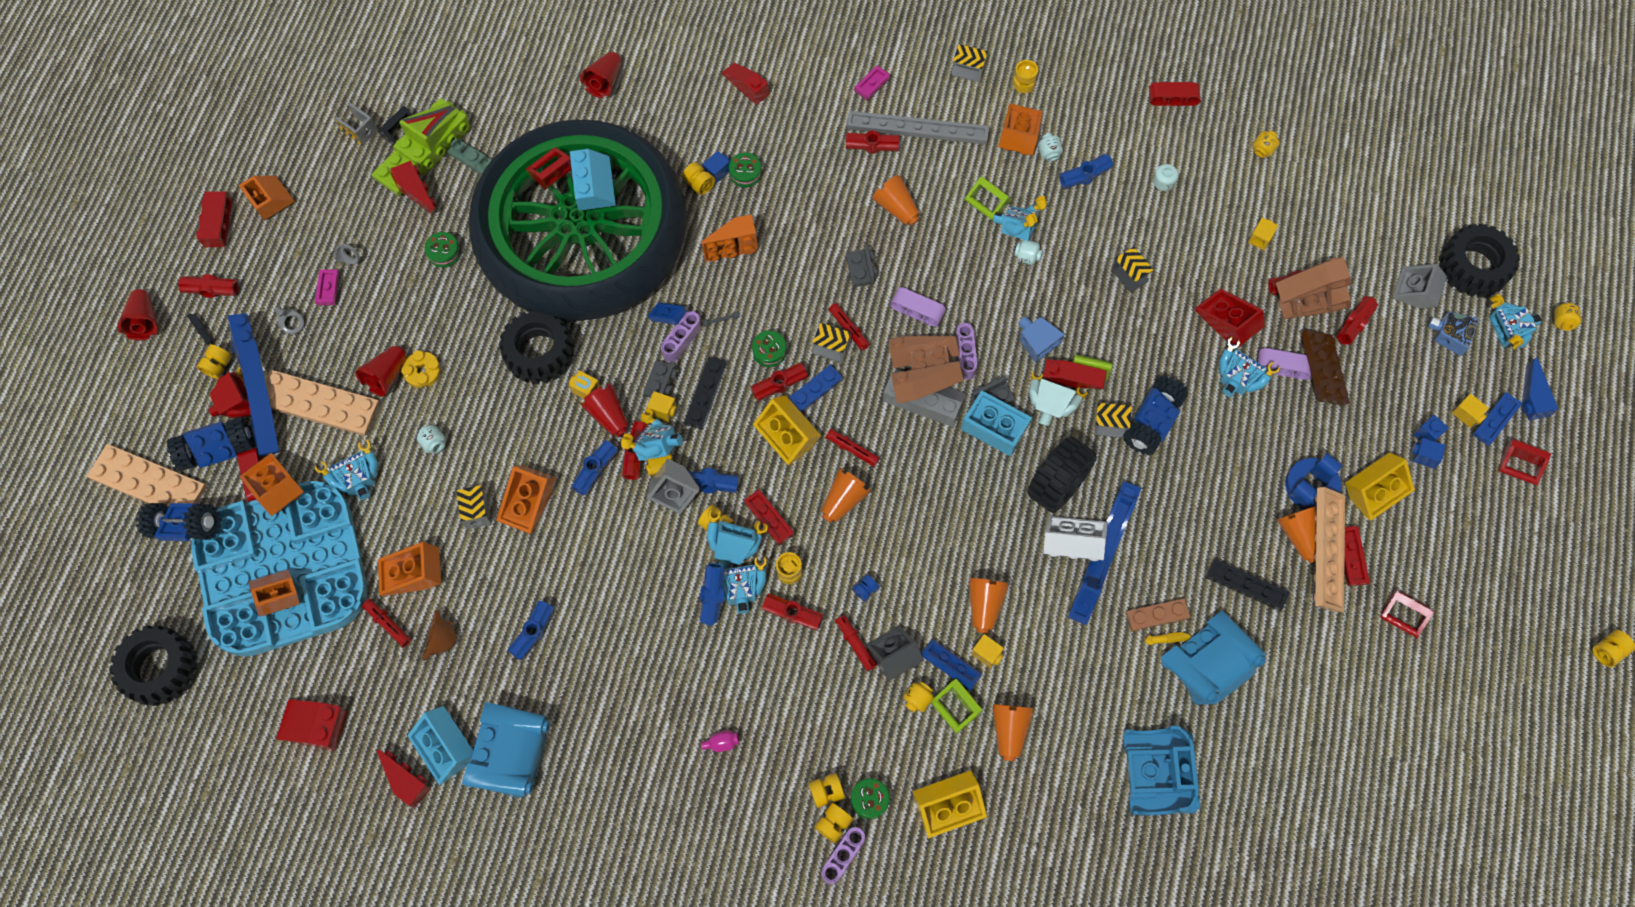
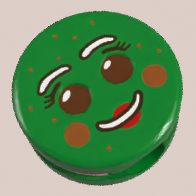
M743 152L735 155L730 160L728 167L729 176L735 185L747 188L756 185L760 181L762 176L761 162L756 155Z
M448 232L435 233L425 243V253L429 261L436 267H450L460 258L461 248L458 241Z
M771 330L759 333L752 343L753 357L758 364L764 367L780 365L787 355V345L784 337L780 333Z
M867 778L859 781L854 786L851 793V805L854 812L861 818L868 820L877 819L888 808L889 792L881 781Z

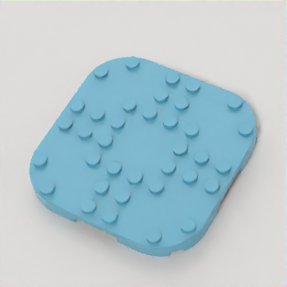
M318 481L298 483L304 492L273 516H270L257 500L248 503L239 501L220 507L216 512H220L221 515L218 517L222 518V521H219L221 528H217L219 533L215 534L216 537L210 540L192 538V558L195 572L199 575L204 602L202 612L205 628L210 639L218 647L232 655L254 656L340 629L353 621L361 612L368 593L366 575L349 504L335 488ZM289 569L300 605L259 617L248 581Z

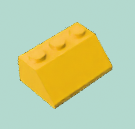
M786 395L772 398L753 423V426L788 465H791L812 449L821 437V434Z
M1390 452L1345 482L1349 498L1370 521L1415 491L1407 460Z
M971 770L912 791L928 839L987 817L979 784Z

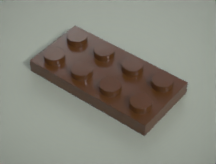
M1311 330L1303 331L1301 334L1318 402L1340 406L1349 404L1348 391L1345 386L1344 375L1341 370L1333 335Z

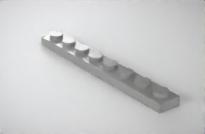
M849 111L847 129L867 132L874 130L885 134L987 145L989 126Z

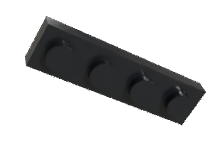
M708 357L684 421L685 425L703 430L727 366L726 361Z
M1216 559L1212 561L1206 575L1207 579L1280 612L1283 610L1290 593Z

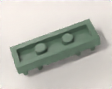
M454 139L450 144L451 148L447 151L451 157L480 175L483 174L486 167L492 161L459 139Z

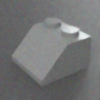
M1438 264L1402 267L1393 298L1417 308L1437 307L1447 276Z
M667 459L650 481L646 498L681 514L699 492V487L684 466Z

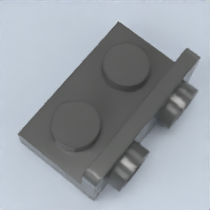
M868 244L864 245V250L847 252L846 259L852 288L873 285L874 277H877L876 266H872L871 261H874L872 250L869 251Z
M655 360L643 390V396L651 398L654 391L670 396L672 381L676 380L679 371L675 362L671 361V364Z
M1004 376L1000 379L998 377L994 378L988 385L984 387L979 386L974 389L971 401L974 403L981 391L1008 405L1015 402V397L1006 385L1007 379Z

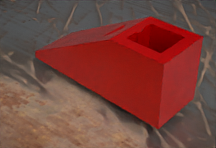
M410 160L390 168V174L398 190L427 212L434 214L435 201L432 197L429 198L426 192L428 191L427 185L424 181L421 182L418 176L420 175L418 167L413 165Z
M378 749L377 754L393 794L415 809L431 789L426 785L428 781L420 774L415 777L410 773L412 768L404 762L401 764L395 761L397 757L389 750L384 753Z

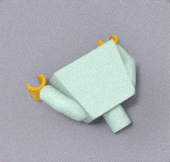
M1032 372L1029 395L1035 410L1042 412L1038 422L1049 427L1053 416L1059 419L1069 416L1078 409L1088 394L1087 391L1085 394H1081L1079 392L1080 388L1074 391L1042 379V373L1037 378L1034 376L1035 372Z

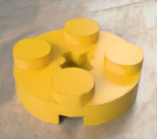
M420 350L410 355L405 360L401 369L407 383L415 388H422L427 385L429 387L435 384L441 375L440 364L437 358L431 353ZM420 367H424V369L426 370L425 372L421 371L420 373H418V369Z

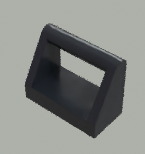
M403 106L379 128L377 133L394 146L396 140L388 132L404 117L407 118L413 114Z

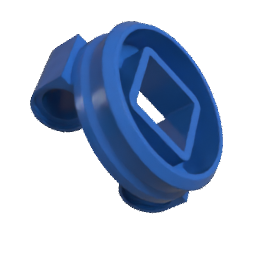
M1329 453L1322 459L1306 458L1298 461L1286 476L1285 487L1288 496L1296 505L1303 509L1314 506L1317 509L1315 500L1317 490L1304 480L1305 476L1311 473L1326 485V488L1340 493L1341 479L1338 471L1343 465Z

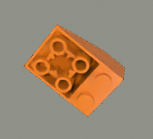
M752 214L733 218L701 241L705 262L717 261L726 257L733 258L736 255L742 254L749 255L758 251Z

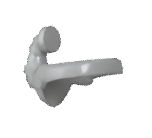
M341 244L336 247L334 259L337 262H345L348 266L359 262L360 256L350 244ZM353 251L356 258L348 256L346 252Z
M275 308L279 328L292 335L302 331L305 322L301 314L293 309ZM296 316L300 322L299 326L293 330L286 328L285 320L287 317Z

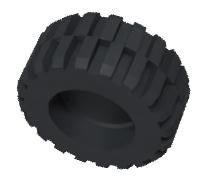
M1472 224L1455 232L1444 246L1439 258L1441 263L1439 266L1447 276L1446 280L1449 281L1448 284L1452 288L1455 287L1458 289V292H1465L1468 296L1473 297L1477 295V297H1485V295H1494L1505 287L1519 268L1520 255L1517 254V246L1513 245V239L1511 237L1508 238L1503 230L1499 231L1494 226L1487 227V224H1479L1478 226ZM1466 251H1474L1484 255L1490 261L1492 270H1483L1474 266L1468 260Z
M530 310L531 313L526 314L525 311L520 313V317L517 318L515 316L512 318V323H507L504 327L505 332L501 333V341L499 342L500 353L507 368L517 379L521 378L526 383L530 380L532 384H539V381H542L543 384L548 383L549 379L553 378L555 380L559 378L558 374H564L567 371L566 366L571 365V357L574 356L575 352L573 348L574 342L568 327L561 318H555V316L538 313ZM546 336L554 340L551 349L543 356L528 358L521 355L524 344L534 337Z
M1066 437L1054 448L1036 472L1028 486V496L1049 512H1057L1073 496L1090 473L1097 460L1096 453L1075 437Z
M150 625L143 626L142 630H133L131 636L126 635L122 639L123 643L120 646L117 645L114 649L116 654L115 656L112 655L110 660L113 666L109 667L110 674L114 675L111 677L113 685H116L119 693L146 706H159L161 703H170L172 701L171 698H179L183 690L187 691L190 687L188 683L190 680L193 681L196 676L193 672L198 667V663L194 661L197 659V653L193 650L194 646L187 638L173 629L163 627L162 625H154L153 627ZM166 649L168 663L163 673L152 681L142 682L140 669L145 658L156 650Z

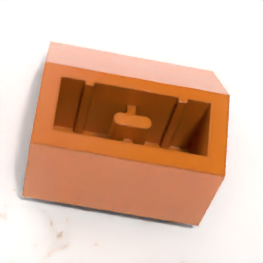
M252 176L238 185L263 220L268 219L295 202L276 176Z
M289 569L248 581L259 617L300 605Z

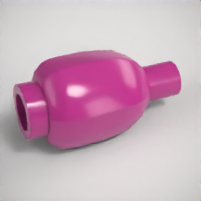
M730 730L720 731L713 734L708 741L701 742L702 750L711 749L715 752L732 750L735 745H739V737L737 732L733 733Z

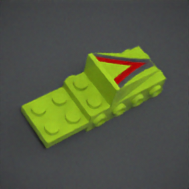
M440 98L430 109L402 119L399 123L405 135L396 141L393 146L395 151L371 174L372 178L397 196H400L402 192L398 190L390 174V168L411 160L412 164L418 167L420 174L422 173L425 176L451 148L450 144L454 139L460 140L471 128L468 115L463 110L459 111L451 102H446Z

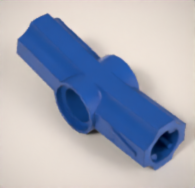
M1103 154L1092 161L1083 162L1080 167L1060 173L1059 179L1062 188L1067 189L1081 183L1090 184L1095 177L1113 168L1112 158L1109 155Z
M605 440L591 456L585 458L583 468L571 488L577 493L587 496L596 479L602 475L604 467L618 453V449L612 443ZM591 465H597L595 469H589Z
M705 468L702 472L688 471L700 491L704 493H714L715 491L737 493L739 478L737 475L721 474L712 468Z
M709 563L705 566L704 586L700 590L702 604L699 620L706 625L717 623L720 604L724 601V588L722 586L724 566L717 563Z
M538 601L529 620L523 625L521 633L507 651L522 661L535 643L543 638L544 629L555 608L546 602ZM532 628H538L536 634L529 635V631Z

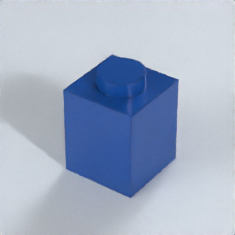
M717 151L702 164L705 172H709L715 178V184L729 173L730 159L725 154L722 155Z
M1433 415L1414 433V436L1419 441L1422 438L1436 441L1449 427L1437 416Z
M1422 438L1418 443H1414L1411 449V454H1413L1412 462L1435 469L1442 462L1446 445Z

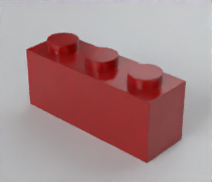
M226 191L204 192V199L201 200L202 211L199 215V230L196 232L197 240L204 248L226 247L233 202Z

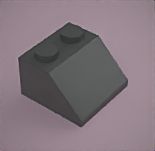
M900 625L865 645L880 671L889 681L924 661L916 642Z

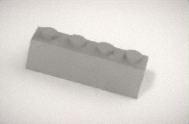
M896 369V370L893 372V374H894V373L901 372V371H903V370ZM891 375L883 393V402L954 428L967 394L947 387L918 400L897 404Z

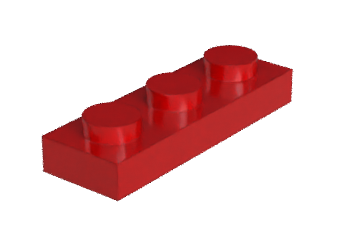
M759 489L744 499L745 505L757 520L760 521L761 525L767 524V532L778 546L794 536L793 530Z
M1358 526L1345 527L1344 571L1347 586H1361L1370 583Z

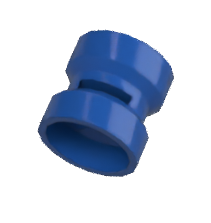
M865 574L862 577V581L859 584H855L852 590L858 598L866 602L870 598V594L878 591L880 587L872 577Z

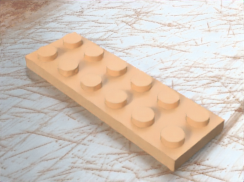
M274 370L269 371L265 380L271 410L363 436L367 435L379 405V401L376 399Z
M106 444L86 476L95 482L143 502L167 504L166 506H170L171 503L198 504L208 487L199 481L109 444Z
M1326 487L1317 488L1315 498L1317 504L1315 521L1317 525L1315 534L1316 573L1314 580L1316 582L1314 601L1317 607L1339 613L1344 612L1345 495Z

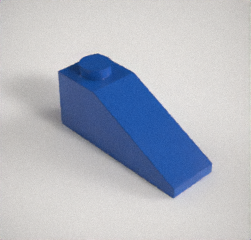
M1534 358L1526 366L1522 410L1527 416L1528 421L1550 417L1558 410L1538 358Z

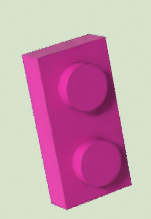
M877 65L854 87V91L868 101L890 79V74Z
M337 269L319 270L315 298L317 305H336L340 275Z

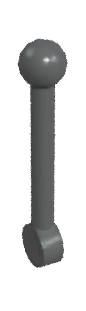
M734 311L731 315L709 321L703 320L702 325L707 327L709 324L723 320L738 319L739 312Z

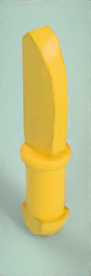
M1183 632L1157 636L1150 635L1145 638V643L1153 645L1188 641L1191 636Z

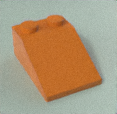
M1009 103L998 147L1007 151H1017L1024 155H1033L1043 111Z
M272 453L239 476L270 516L280 512L287 504L296 500L304 492Z
M525 465L513 466L496 521L532 534L551 497L556 477Z
M420 542L379 558V596L426 590L440 585L439 547L426 542Z

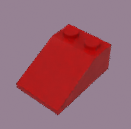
M1221 288L1195 308V312L1224 340L1228 341L1232 337L1230 343L1236 345L1239 340L1238 347L1265 327L1264 310Z
M289 699L276 739L336 751L348 711L336 705Z

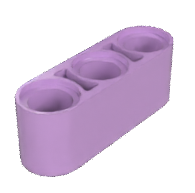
M901 287L897 289L890 303L894 310L935 327L939 325L946 311L942 304Z
M687 312L663 341L661 350L666 361L675 362L701 330L700 317L696 312ZM691 321H695V322H696L695 324H692V325L688 324V323L691 322ZM680 335L685 336L684 338H677ZM669 349H674L671 353L667 352Z
M961 323L956 331L960 355L957 356V359L960 361L963 379L969 380L975 376L977 369L974 330L970 324ZM961 333H967L968 336H963ZM962 350H969L970 353H965ZM969 366L972 370H966L964 367Z
M1270 348L1259 350L1258 363L1267 368L1266 372L1268 371V365L1271 362H1275L1271 366L1272 371H1276L1281 367L1280 371L1275 375L1303 380L1312 378L1307 355Z
M853 827L846 833L823 867L822 878L825 883L829 885L837 884L865 842V834L860 828ZM853 833H858L862 838L857 844L852 843L849 839ZM840 851H847L850 857L847 861L842 862L838 859L837 855ZM828 869H835L838 875L835 879H827L825 873Z

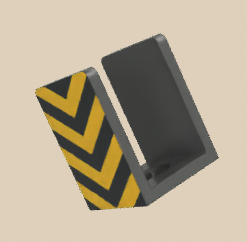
M1133 246L1114 259L1111 271L1127 290L1132 293L1149 281L1147 275L1153 271V268Z

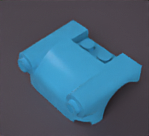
M1220 611L1207 621V627L1180 647L1174 646L1161 656V662L1164 668L1171 670L1183 682L1193 703L1198 706L1200 704L1215 705L1256 673V669L1265 663L1266 653L1226 613Z
M485 702L480 718V730L471 761L467 763L462 784L467 787L494 791L511 798H526L527 794L530 795L533 790L550 721L547 720L545 715Z
M1169 726L1168 728L1149 731L1125 730L1123 732L1124 752L1127 756L1130 787V815L1196 814L1197 809H1200V798L1198 796L1199 788L1192 733H1189L1187 729H1181L1179 726Z

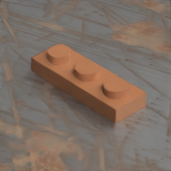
M1185 599L1134 609L1125 613L1131 632L1184 621L1190 618Z

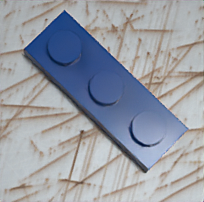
M829 365L788 399L802 413L839 384L843 377Z
M1505 392L1472 435L1490 446L1522 405V402Z
M933 639L921 653L923 658L953 679H957L960 684L970 691L982 676L979 671Z

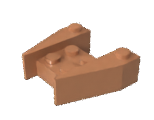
M1332 258L1328 262L1276 282L1280 296L1278 301L1283 319L1332 313L1350 308L1351 299L1347 286L1351 285V277L1345 258Z
M904 336L889 339V349L894 368L911 365L910 371L892 374L897 404L918 400L963 381L960 361L950 363V357L960 356L956 336Z

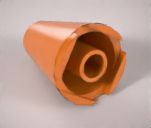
M896 175L883 184L884 187L881 190L878 189L873 194L872 199L903 224H910L912 226L919 220L918 216L920 213L902 177Z
M843 468L838 470L821 509L822 517L829 523L839 521L872 491L870 488L868 490L864 489L866 484L848 471L846 474L842 473Z
M1316 506L1277 519L1278 524L1304 561L1308 560L1309 563L1315 562Z
M969 578L972 626L977 628L976 632L988 634L989 630H993L1008 590V583L990 581L989 579Z
M993 704L992 710L999 755L1003 756V760L1015 761L1016 757L1021 755L1034 713L1033 708Z

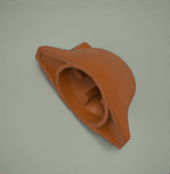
M438 610L434 611L422 661H425L434 654L447 652L456 640V633L452 627L453 622L444 620Z

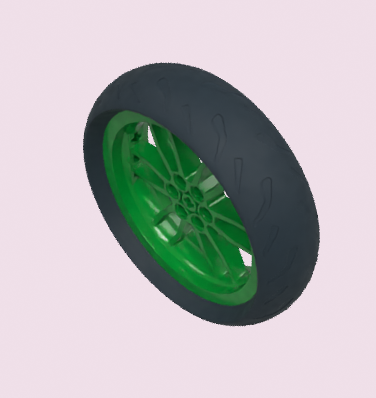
M577 119L559 121L535 128L510 142L492 159L477 182L472 196L469 212V236L473 253L482 272L494 288L515 305L530 313V310L538 313L555 316V318H561L563 321L593 320L611 316L637 304L652 293L667 277L680 254L684 242L687 220L686 202L682 186L670 163L655 146L640 135L624 127L597 120ZM554 147L566 153L569 157L570 151L590 149L609 156L611 170L622 173L613 182L615 197L629 179H632L639 185L646 197L645 207L614 206L579 211L575 200L573 181L568 172L565 177L568 181L570 192L562 195L553 185L548 187L550 194L558 203L557 206L517 201L526 189L536 182L527 172L526 168ZM555 156L536 171L541 173L559 158ZM517 212L530 213L546 218L515 221V214ZM642 217V225L640 226L619 224L611 221L621 218ZM512 231L532 233L551 231L538 243L524 262L511 245ZM603 232L619 236H641V240L625 258L616 263L608 246L598 233ZM561 242L557 253L543 272L532 268L547 251ZM579 243L591 274L573 277L553 275L564 262L573 244ZM595 243L606 255L611 267L596 272L589 259L587 246Z

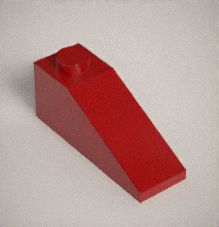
M737 63L731 64L721 72L728 81L755 105H758L769 96L768 82L756 72Z
M1046 359L1043 378L1063 387L1104 389L1107 371L1064 360Z

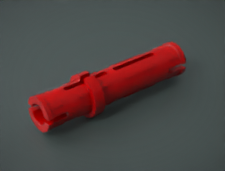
M838 303L832 304L828 309L845 331L851 332V340L855 342L861 351L867 349L870 343L862 335L861 329L853 324Z
M832 428L825 437L838 445L839 449H845L873 468L880 460L879 456L851 441L847 435L843 436Z
M368 599L363 603L362 608L373 618L372 621L376 624L378 623L402 648L411 642L412 639L387 615L386 610L381 609L372 599ZM375 612H377L384 619V621ZM389 625L398 633V635L389 627Z
M844 614L842 618H837L835 623L843 633V639L848 641L866 672L877 667V663H875L859 638L857 629L852 627L846 615Z

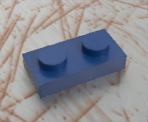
M657 303L648 317L651 321L677 325L687 311L684 306Z

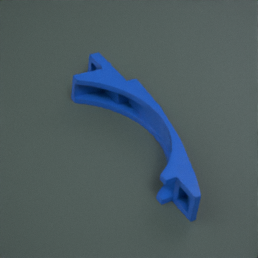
M248 314L228 315L231 331V350L235 353L242 371L251 414L254 443H256L258 454L263 456L270 453H279L264 373Z
M1123 481L1106 521L1108 526L1104 560H1090L1068 618L1087 626L1094 606L1102 592L1112 559L1142 488Z

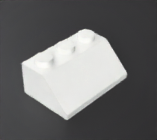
M1049 516L1045 531L1044 554H1049L1053 557L1068 556L1072 559L1087 558L1091 561L1104 560L1108 522Z

